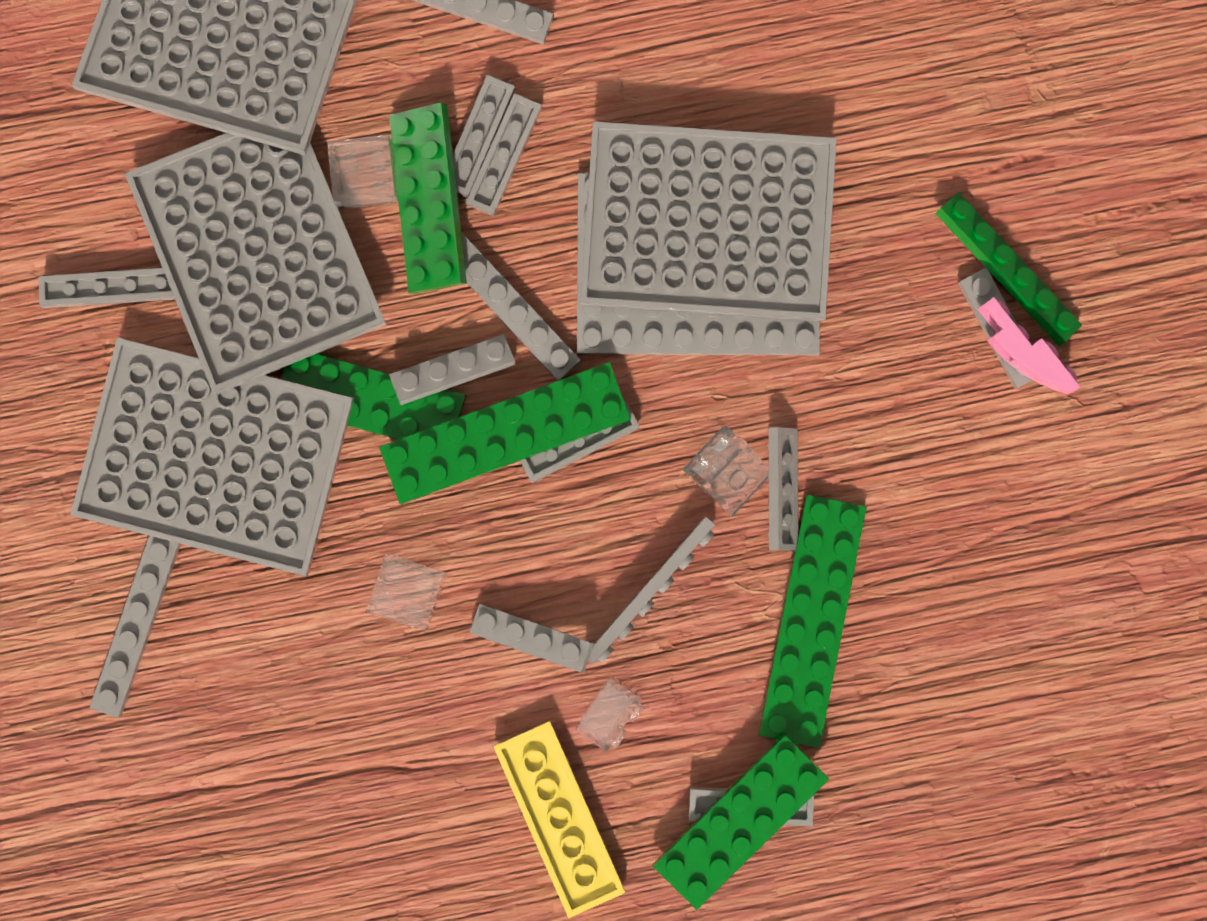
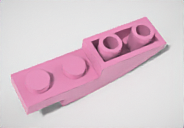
M993 297L978 308V311L996 332L987 340L988 343L1011 366L1035 382L1062 393L1069 394L1080 388L1076 382L1078 378L1075 372L1069 366H1064L1057 358L1059 354L1056 348L1050 342H1045L1042 338L1031 344L1028 341L1030 337L1027 331L1019 324L1016 326L1009 317L1011 313L1008 307L1002 301H997Z

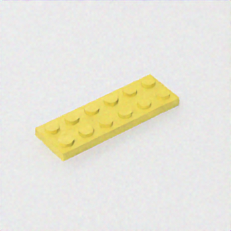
M551 721L494 745L495 752L568 918L624 894L625 889Z

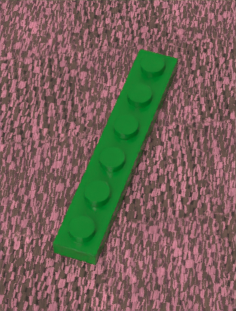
M959 192L935 213L1059 347L1082 326L1079 320Z

